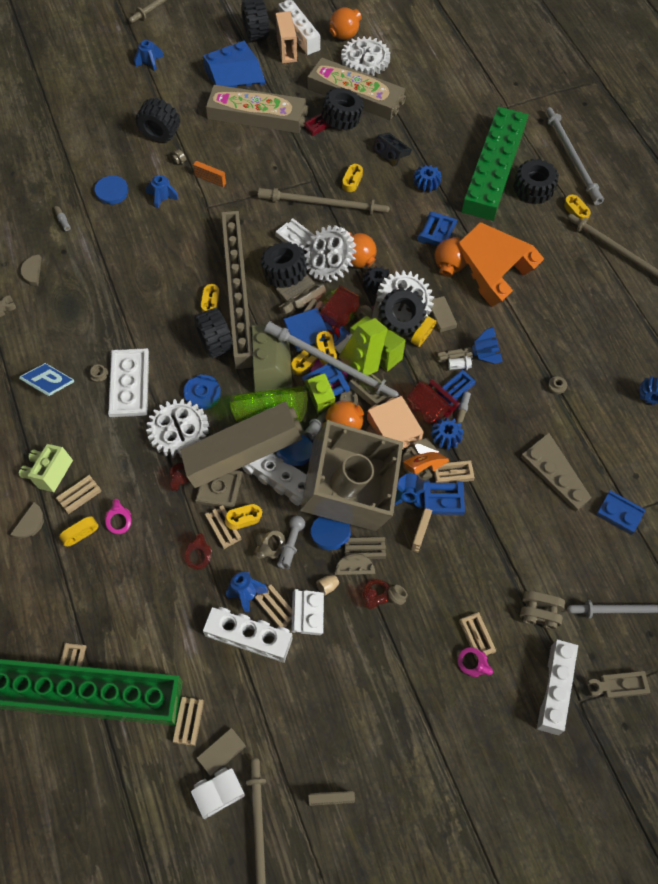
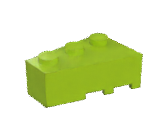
M368 316L362 318L350 328V334L354 333L358 325L372 319ZM387 329L379 364L386 372L403 359L405 339Z
M376 318L358 325L338 358L348 366L367 376L377 372L387 328Z

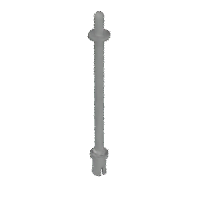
M548 107L546 109L550 117L547 121L548 124L554 126L587 185L586 193L591 196L594 205L601 204L604 201V197L599 191V185L592 182L560 124L561 115L555 114L553 109Z
M271 321L266 325L264 332L278 338V341H288L376 388L377 395L381 391L393 398L399 396L397 391L384 385L385 379L381 383L290 335L287 328L283 329Z
M586 600L585 605H569L567 610L569 613H586V617L591 619L593 613H658V605H593L591 600Z

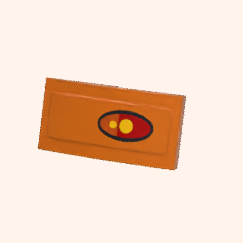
M427 452L404 461L406 469L416 475L426 468L435 471L448 463L449 459L438 452Z

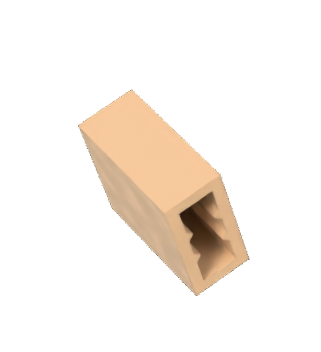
M291 11L276 13L277 42L282 63L297 62V36Z
M402 396L391 398L386 403L374 405L368 410L367 420L375 433L402 441V449L413 445L415 441L422 440L423 430Z

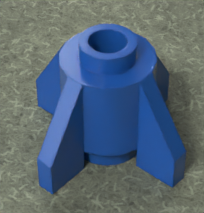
M143 40L139 43V48L134 58L135 66L142 65L144 62L146 65H151L154 71L157 70L155 60L164 57L163 51L153 42Z
M155 176L146 187V193L155 196V208H159L161 201L169 197L174 200L179 198L178 193L173 189L169 179L165 176Z
M494 327L487 328L474 341L475 345L472 346L474 356L497 364L503 361L501 353H496L500 352L498 340L495 337Z
M407 473L398 479L395 506L405 501L408 503L414 502L419 509L423 508L424 501L421 493L426 491L427 485L418 475Z
M240 572L232 577L226 590V596L228 599L238 597L241 600L244 611L250 612L249 601L255 597L256 592L258 594L268 593V588L265 584L252 579L249 572Z

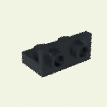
M391 133L377 135L372 148L393 166L398 164L400 158L409 156L412 151L411 148Z

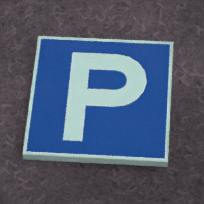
M46 363L21 375L19 378L48 396L74 382V379Z

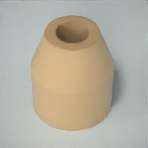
M335 575L325 576L318 580L316 584L319 591L324 593L325 596L335 590L339 585V580Z

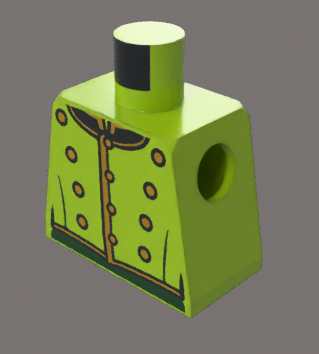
M325 373L304 381L317 414L327 411L335 403V395Z

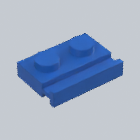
M610 490L596 515L632 535L646 510Z

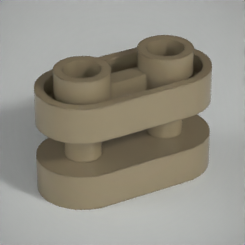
M535 591L524 592L522 601L528 605V607H522L520 612V618L523 619L524 623L530 625L542 624L545 628L556 630L557 627L562 626L563 616L557 614V611H564V599ZM536 607L547 609L549 611L537 609Z

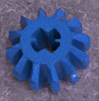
M424 164L423 167L419 166L414 173V185L417 186L418 190L423 189V192L425 190L431 192L436 190L441 184V171H438L437 167L433 168L432 165L426 166Z
M650 376V378H644V381L641 382L639 394L640 399L645 400V403L658 404V377Z
M448 417L444 421L439 418L437 424H433L431 437L434 438V444L440 443L439 448L446 446V449L449 450L450 446L456 448L458 443L462 442L464 431L461 429V423L455 424V418L452 421H449Z

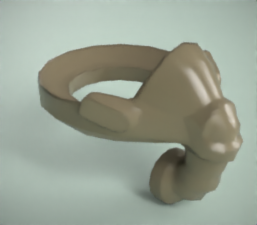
M277 530L268 532L262 540L261 547H256L255 556L259 559L264 557L278 558V555L282 553L281 546L286 544L284 535ZM272 535L277 536L279 540V546L275 551H272L268 546V540Z

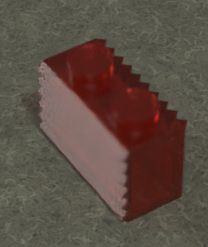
M340 285L320 311L323 321L337 329H340L342 325L345 326L349 321V315L352 311L356 312L360 305L359 297Z
M419 381L406 397L410 402L408 405L415 411L419 410L422 412V418L428 423H437L439 418L441 419L452 406L423 381Z

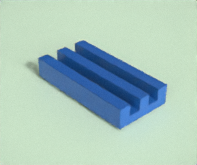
M461 370L442 386L447 390L464 376L465 378L448 392L452 395L469 381L453 395L456 400L474 386L476 382L464 370ZM439 390L437 391V394H439L444 400H446L447 403H449L450 405L453 404Z

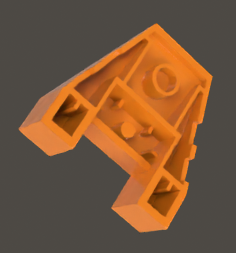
M481 222L457 243L466 264L469 263L473 272L471 273L473 279H476L480 287L478 289L480 294L491 307L502 302L513 291L502 278L513 265L524 276L534 270L544 260L543 256L533 245Z

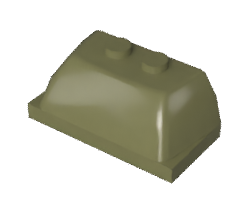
M252 325L256 395L293 393L290 342H280L278 338L264 332L266 325Z

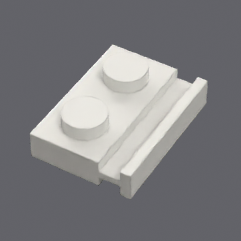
M293 218L275 232V236L282 242L298 244L303 251H305L304 248L310 246L307 244V241L312 242L311 235L316 237V235Z
M298 589L293 591V633L323 634L324 593L306 590L298 591Z

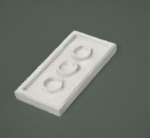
M148 348L111 350L109 417L147 415Z

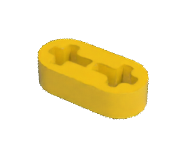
M352 164L349 166L342 180L344 191L353 192L356 190L363 176L361 165Z
M568 195L564 202V207L569 214H573L581 220L585 217L589 219L591 211L577 195Z
M209 284L204 287L201 301L202 312L215 307L218 309L220 291L217 285Z
M429 316L426 317L414 333L411 343L420 347L434 329L436 320Z
M327 331L320 332L316 337L317 349L324 353L328 351L330 356L337 359L332 335ZM322 336H324L325 339H328L326 343L327 347H324L323 341H319L321 340ZM319 358V360H320V362H321V364H322L323 366L326 365V364H328L327 362H325V361H323V360H321V359Z
M303 350L293 359L291 363L292 372L297 376L306 374L319 358L313 355L309 357V353Z
M255 504L232 509L226 515L225 525L229 529L236 530L257 524L261 519L262 509ZM252 512L253 514H256V517H254L253 515H249V513ZM231 517H234V519H238V521L235 522L234 520H231Z
M86 517L64 530L59 538L64 546H71L98 529V524L94 517Z

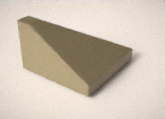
M428 438L413 443V448L418 455L427 452L439 453Z

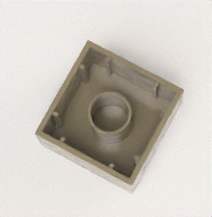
M327 420L313 439L300 511L377 531L394 513L403 442Z

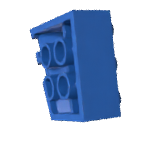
M245 41L203 55L205 71L214 85L236 88L237 85L246 84V86H252V83L259 82L260 85L266 84L259 61Z

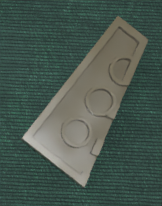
M550 433L522 454L521 458L574 511L577 512L592 498Z

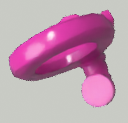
M116 498L112 501V506L105 515L107 529L114 534H123L131 526L130 511L124 508ZM116 514H122L126 518L125 527L119 530L114 529L110 523L111 518Z
M467 647L460 652L458 665L465 674L470 675V677L493 674V670L487 662L488 657L485 652H481L474 647ZM468 652L475 653L478 657L479 662L474 669H467L463 664V657Z

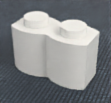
M225 767L214 774L215 778L207 781L203 779L194 785L195 789L191 793L203 819L212 816L245 796L232 768L227 770Z

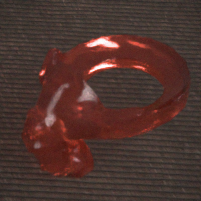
M183 463L175 464L170 468V489L172 491H177L181 484L190 483L188 478L185 479L183 474L177 471L180 469L185 470Z
M199 533L194 542L188 545L185 553L187 565L195 570L205 568L211 559L212 549L207 545L202 533ZM195 549H201L205 554L203 563L199 565L193 564L190 560V554Z
M375 579L365 585L363 598L366 599V607L368 609H374L379 604L387 603V598L389 597L388 589L390 588L387 582ZM374 584H381L385 587V592L381 595H376V590L370 589V587Z

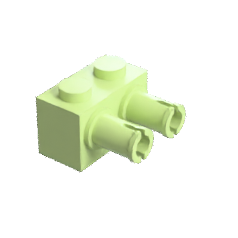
M47 444L42 452L37 450L31 451L29 460L36 463L33 468L22 466L21 468L25 470L20 469L19 476L30 479L38 489L55 492L73 460L63 447Z

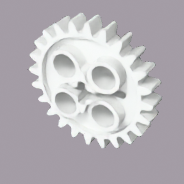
M363 36V39L357 37V40L352 39V43L347 42V45H344L341 60L342 64L346 67L368 75L371 73L374 76L375 72L380 74V70L385 71V67H388L390 52L389 48H386V44H382V41L377 42V38L371 40V37L366 39Z
M328 225L327 229L322 227L321 233L316 231V237L311 235L312 242L307 241V244L310 246L304 248L307 251V254L304 255L307 259L306 265L307 270L310 271L309 274L323 282L326 280L331 282L332 278L337 281L338 275L344 277L343 272H349L347 267H353V264L350 263L351 260H356L352 254L357 253L353 249L356 246L352 242L354 238L350 236L348 231L336 225L334 227Z
M396 271L394 276L389 274L388 279L384 278L382 283H380L376 293L378 295L376 301L380 302L377 306L379 308L385 296L394 289L398 290V286L404 287V290L412 287L411 292L417 291V295L423 297L422 303H426L424 309L427 310V314H430L432 311L430 308L434 305L431 302L434 296H430L432 290H427L429 283L423 284L424 278L418 280V274L413 277L411 271L408 275L405 274V271H402L401 275ZM401 303L395 304L392 307L395 318L402 322L409 321L412 317V312L406 310L409 307L404 304L401 311H398Z
M174 399L173 404L166 401V407L159 405L160 411L153 410L155 416H149L151 422H147L149 429L146 431L149 435V441L152 442V447H157L159 453L163 451L165 456L170 452L172 458L175 457L176 453H179L180 458H182L180 449L206 438L205 434H209V423L203 409H199L198 404L192 406L191 401L185 404L184 399L181 400L180 404H177L176 399ZM172 415L175 416L185 441H181L177 428L175 427L174 421L171 417ZM189 431H194L192 434H186Z

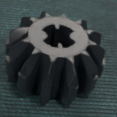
M375 265L374 269L369 267L363 276V284L366 290H372V294L377 292L383 279H388L389 269H384L383 265L380 268Z

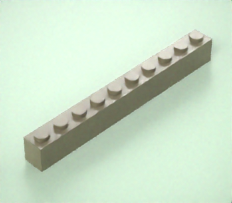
M239 211L222 212L236 369L253 368V351Z

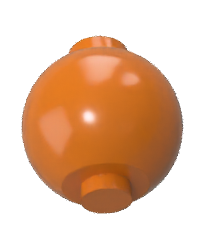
M347 7L337 9L330 18L329 30L332 36L341 40L353 38L359 30V21L362 20L360 12L357 9L352 10Z
M349 232L350 236L354 238L352 242L356 244L353 249L357 251V253L352 254L356 260H351L350 263L355 268L370 267L376 260L377 250L375 242L366 234L356 233L353 235Z
M458 237L443 240L435 250V262L440 268L439 273L443 276L452 277L453 272H459L467 265L457 244L462 239Z
M338 401L329 407L325 419L326 421L329 420L361 429L364 412L360 405L356 406L353 402Z

